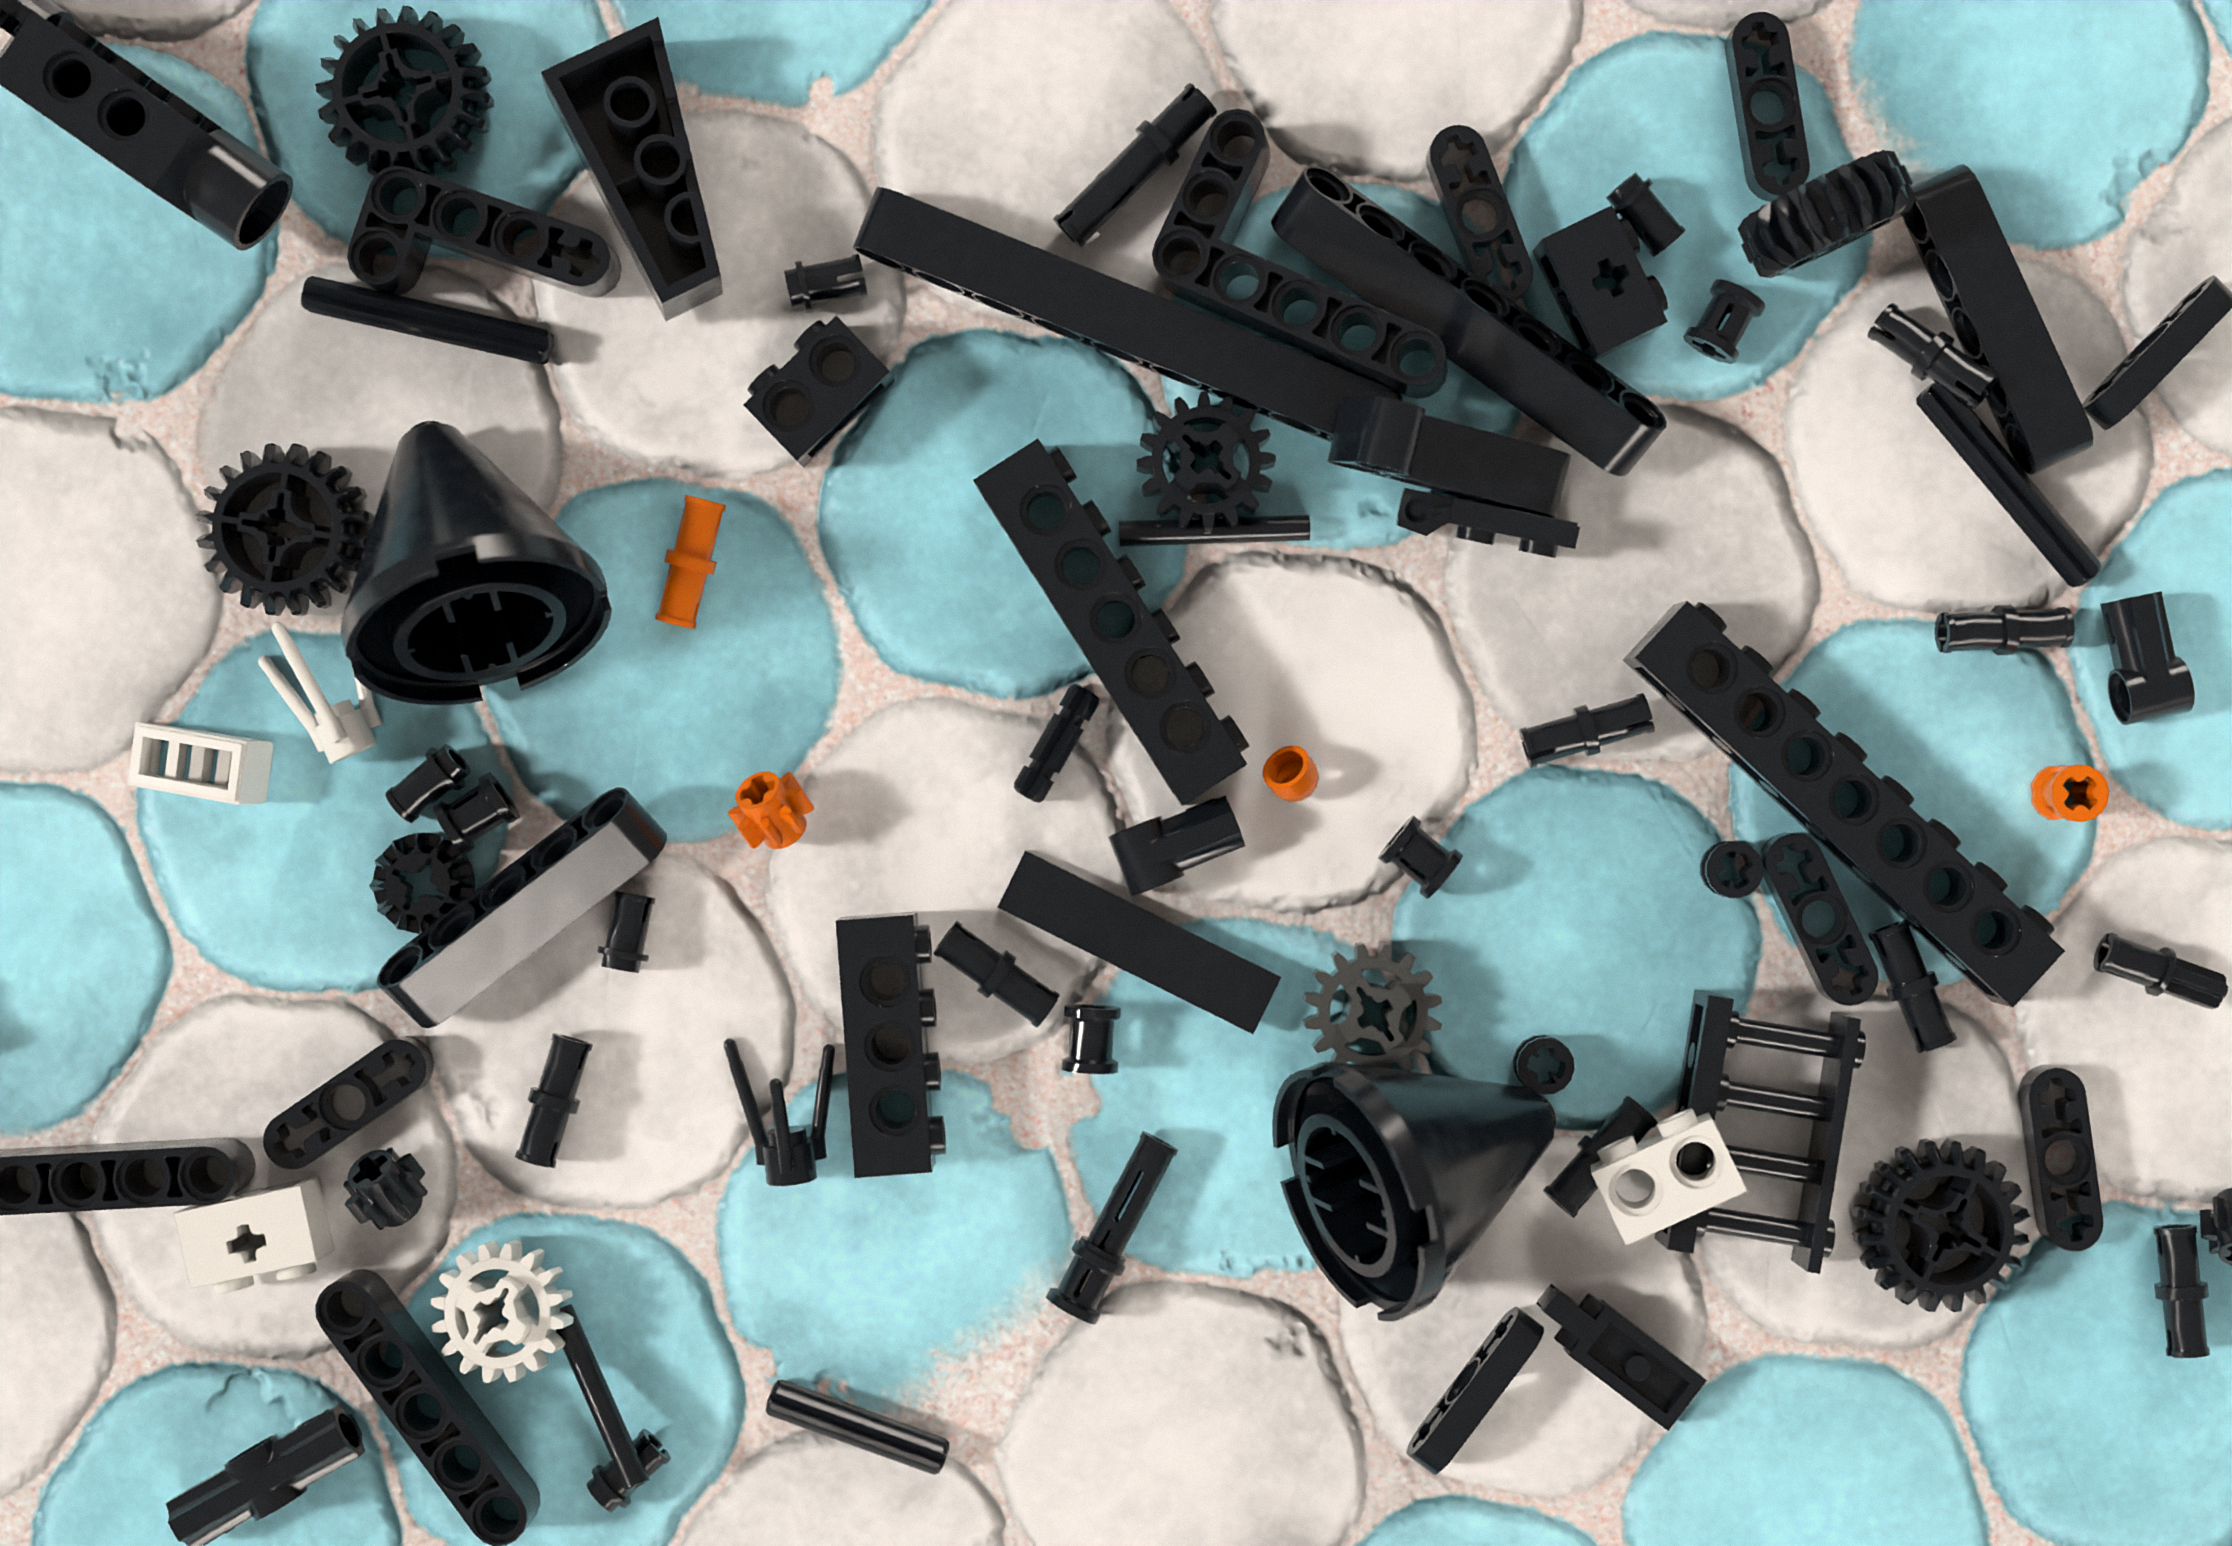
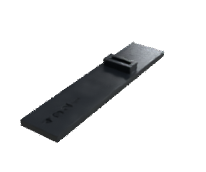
M1028 851L1024 852L998 905V908L1251 1034H1254L1281 979L1280 976Z

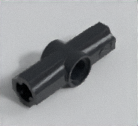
M338 1404L297 1426L296 1429L280 1438L277 1434H274L224 1464L225 1469L178 1494L166 1503L169 1515L168 1524L179 1542H183L188 1546H205L253 1517L255 1521H258L289 1504L308 1490V1485L355 1460L365 1452L362 1432L352 1414L344 1411Z

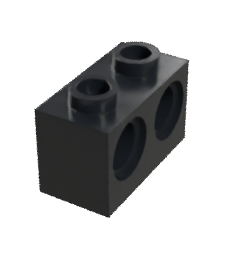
M837 316L827 325L822 320H818L806 329L794 343V348L798 353L781 369L773 364L758 375L747 390L752 397L743 404L803 468L895 381L891 372ZM835 351H847L855 357V368L852 374L842 381H830L824 378L822 374L824 360ZM795 394L806 397L809 410L801 423L794 426H785L778 422L776 411L782 399Z

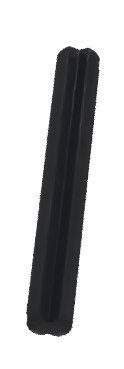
M315 276L308 277L305 280L301 294V306L309 312L541 365L547 364L552 354L554 335L545 328Z
M1933 382L1924 389L1916 398L1917 405L2064 581L2074 588L2086 584L2095 577L2102 568L2101 562L1977 414L1967 407L1966 403L1936 382Z

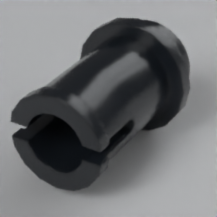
M1635 172L1615 188L1606 199L1613 206L1616 215L1619 213L1622 218L1625 217L1631 223L1636 235L1650 250L1649 253L1652 257H1655L1678 239L1686 229L1679 225L1650 190L1649 187L1653 184L1651 179L1647 178L1643 181Z
M859 254L804 267L802 261H796V268L784 271L792 309L805 306L806 312H811V305L857 295H867L865 278L844 282L837 281L838 276L863 271Z
M445 744L439 750L434 747L427 750L425 753L427 760L395 787H391L385 792L389 804L406 821L413 823L422 812L451 789L459 791L465 787L464 778L471 773L470 768L463 757L451 746Z
M614 891L613 897L615 899L605 947L598 946L597 953L603 954L602 967L639 973L641 961L648 962L649 955L643 954L652 906L653 904L655 905L656 898Z
M642 1429L633 1440L648 1477L663 1464H667L671 1460L667 1450H658L663 1445L650 1431ZM612 1460L605 1467L596 1465L592 1469L593 1478L586 1485L594 1499L609 1512H612L618 1506L626 1508L631 1503L630 1495L637 1488L628 1492L625 1491Z

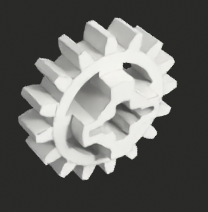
M519 1240L505 1243L501 1251L497 1242L491 1241L478 1246V1255L473 1251L460 1254L455 1258L460 1271L452 1269L442 1273L439 1277L440 1282L449 1289L448 1293L431 1298V1305L437 1309L444 1310L445 1318L431 1326L432 1332H448L451 1339L441 1350L442 1354L445 1357L459 1351L464 1356L459 1369L463 1374L482 1366L483 1382L486 1383L499 1379L503 1371L510 1383L525 1377L527 1368L532 1372H536L547 1366L549 1362L545 1352L553 1354L563 1349L566 1344L562 1337L555 1333L556 1329H562L573 1324V1316L560 1312V1303L573 1297L572 1290H556L553 1283L562 1274V1268L558 1266L545 1271L540 1267L545 1251L540 1248L529 1252L523 1257L522 1243ZM501 1269L509 1271L507 1276L501 1278L498 1283L491 1278L483 1280L479 1277L487 1270ZM505 1298L503 1301L505 1305L502 1308L496 1301ZM501 1314H502L506 1319H508L509 1321H506V1322L500 1324V1322H501V1319H500ZM506 1340L514 1345L519 1343L525 1345L522 1350L517 1352L496 1351L497 1347L505 1343Z

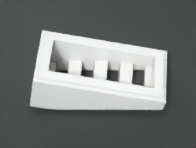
M136 722L128 785L236 805L263 804L267 799L273 743L234 735ZM162 740L169 741L165 776L158 775ZM189 744L193 746L191 753L189 776L187 780L184 779V773ZM214 749H217L219 752L215 782L210 783Z

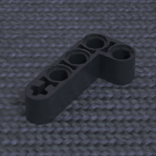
M402 166L384 168L373 178L357 220L347 255L349 267L358 279L377 291L395 295L406 294L415 287L423 271L431 244L578 295L592 298L607 295L615 289L620 280L622 270L620 259L611 246L600 235L589 229ZM416 188L418 200L414 209L407 214L395 215L393 205L396 196L404 189ZM466 209H478L479 222L475 230L468 235L455 236L453 226L457 215ZM525 230H539L540 244L536 251L525 257L515 256L513 246L517 236ZM395 248L397 262L393 270L387 275L375 276L373 261L377 254L384 249ZM563 248L569 255L587 260L593 254L600 261L597 269L586 268L582 274L571 262L561 258V250Z
M1377 396L1342 397L1327 462L1498 507L1557 518L1571 459L1570 454L1425 415V408L1408 402Z

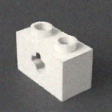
M319 1176L234 1194L212 1204L190 1205L173 1213L190 1289L213 1284L215 1294L233 1292L254 1285L253 1275L276 1271L279 1281L301 1277L317 1271L315 1262L335 1250ZM251 1231L255 1235L264 1234L266 1245L263 1246L261 1242L256 1241L249 1243L247 1232Z

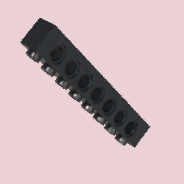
M1688 601L1674 604L1628 653L1623 661L1903 920L1907 919L1913 930L1991 1002L2014 1007L2065 952L2050 937L2055 931L2053 925L2032 907L2023 905L2020 909L2003 893L2008 888L2007 883L1994 870L1979 861L1973 866L1956 850L1961 845V841L1950 829L1936 819L1931 818L1926 822L1910 807L1914 801L1913 796L1900 783L1887 775H1884L1880 780L1866 767L1863 762L1868 756L1855 741L1841 732L1833 736L1816 720L1821 712L1813 702L1795 689H1791L1788 693L1785 692L1769 677L1774 669L1761 654L1747 645L1740 650L1723 634V631L1727 628L1726 623L1711 608L1701 602H1698L1695 606ZM1701 652L1709 653L1718 663L1719 674L1716 681L1710 687L1702 686L1693 676V661ZM1749 695L1757 697L1765 708L1764 721L1754 731L1748 729L1742 723L1739 715L1740 705ZM1797 738L1805 741L1811 750V762L1807 769L1799 774L1790 768L1786 757L1789 745ZM1848 782L1855 788L1858 801L1854 811L1844 817L1835 808L1834 794L1842 783ZM1895 825L1902 832L1904 845L1900 854L1890 860L1882 851L1881 838L1887 828ZM1943 869L1949 877L1950 889L1947 896L1936 903L1929 894L1928 882L1935 871ZM1989 912L1995 919L1996 933L1990 942L1981 945L1975 935V926L1978 919L1983 914Z

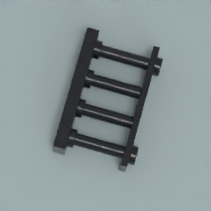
M1694 990L1674 1115L1687 1109H1693L1696 1117L1709 1112L1713 1121H1715L1716 1111L1722 1112L1725 1106L1810 1119L1813 1120L1808 1157L1725 1145L1739 1173L1803 1183L1797 1220L1711 1207L1655 1232L1654 1238L1667 1250L1692 1254L1696 1237L1702 1238L1705 1232L1793 1246L1791 1261L1807 1272L1820 1274L1823 1257L1828 1258L1831 1255L1835 1242V1224L1832 1219H1829L1853 1068H1860L1866 1049L1865 1033L1859 1031L1861 1019L1843 1013L1831 1012L1828 1032L1739 1018L1738 1011L1732 1010L1734 999L1718 993ZM1736 1043L1824 1057L1818 1095L1729 1081L1728 1074L1722 1073L1726 1048L1732 1049ZM1701 1142L1688 1143L1679 1150L1676 1157V1165L1681 1171L1689 1175L1704 1173L1712 1164L1713 1151L1709 1146Z

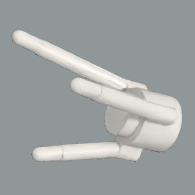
M275 622L272 625V631L317 713L313 715L270 657L263 655L259 658L258 663L269 677L273 686L309 732L318 753L324 751L329 763L332 764L376 745L377 740L371 729L382 725L383 722L374 705L372 691L355 678L360 708L355 710L350 699L330 706L286 627L281 622Z

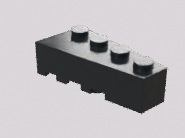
M659 17L541 71L547 96L665 321L722 295L721 274L669 65Z

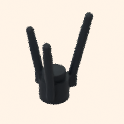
M730 1038L726 1039L723 1043L724 1050L755 1144L757 1165H765L767 1184L770 1186H791L815 1180L817 1178L815 1161L827 1158L825 1130L834 1071L835 1047L832 1044H827L823 1047L811 1135L807 1137L806 1127L789 1126L782 1082L774 1078L769 1083L774 1129L767 1132V1137L736 1042Z

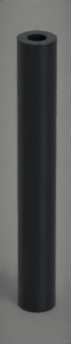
M1309 515L1238 517L1237 527L1233 529L1228 527L1223 518H1216L1211 534H1204L1201 519H1192L1185 531L1178 529L1179 519L1119 521L1120 547L1310 540Z
M572 1304L560 1308V1312L573 1316V1324L562 1329H556L555 1332L566 1343L563 1347L564 1353L623 1487L628 1492L647 1483L650 1479Z

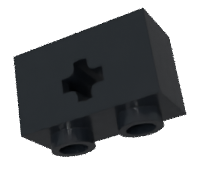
M1612 205L1543 238L1532 250L1579 350L1593 360H1598L1655 332L1668 322L1663 312L1668 309L1664 290L1653 275L1646 277L1636 256L1640 252V243L1636 232L1625 217L1618 219ZM1598 275L1602 278L1613 276L1617 286L1611 291L1608 288L1597 291L1592 281Z

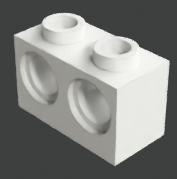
M1693 1109L1684 1110L1657 1124L1661 1133L1639 1144H1636L1633 1136H1628L1597 1151L1601 1161L1590 1165L1591 1174L1626 1245L1747 1192L1709 1112L1696 1117ZM1691 1142L1704 1143L1713 1151L1711 1166L1704 1173L1698 1175L1686 1174L1676 1165V1157L1679 1150ZM1632 1169L1643 1170L1654 1180L1653 1190L1650 1195L1644 1200L1637 1202L1622 1198L1616 1190L1618 1178L1624 1172Z

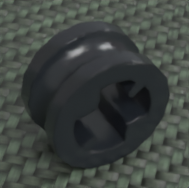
M1721 841L1712 845L1704 853L1700 862V876L1704 885L1712 893L1727 898H1742L1750 895L1759 886L1763 877V863L1760 855L1751 846L1742 842ZM1728 852L1729 858L1739 859L1741 855L1746 863L1739 870L1742 881L1736 886L1730 880H1724L1721 883L1717 876L1724 869L1720 858Z
M1534 1035L1527 1038L1518 1046L1513 1057V1068L1518 1080L1526 1087L1542 1095L1555 1094L1564 1089L1571 1081L1575 1070L1574 1058L1569 1048L1559 1040L1547 1035ZM1549 1047V1055L1560 1062L1559 1069L1556 1074L1548 1071L1547 1074L1550 1079L1539 1082L1538 1074L1532 1069L1527 1068V1063L1531 1055L1537 1058L1540 1057L1537 1052L1538 1049Z

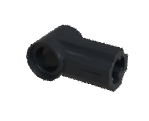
M2159 591L2100 604L2114 670L2110 672L2108 677V695L2112 710L2119 722L2123 725H2130L2191 711L2195 699L2194 684L2186 663L2180 657L2175 656L2162 592Z
M1226 795L1185 809L1186 811L1164 820L1162 816H1158L1108 836L1131 896L1174 881L1185 875L1184 870L1246 846Z

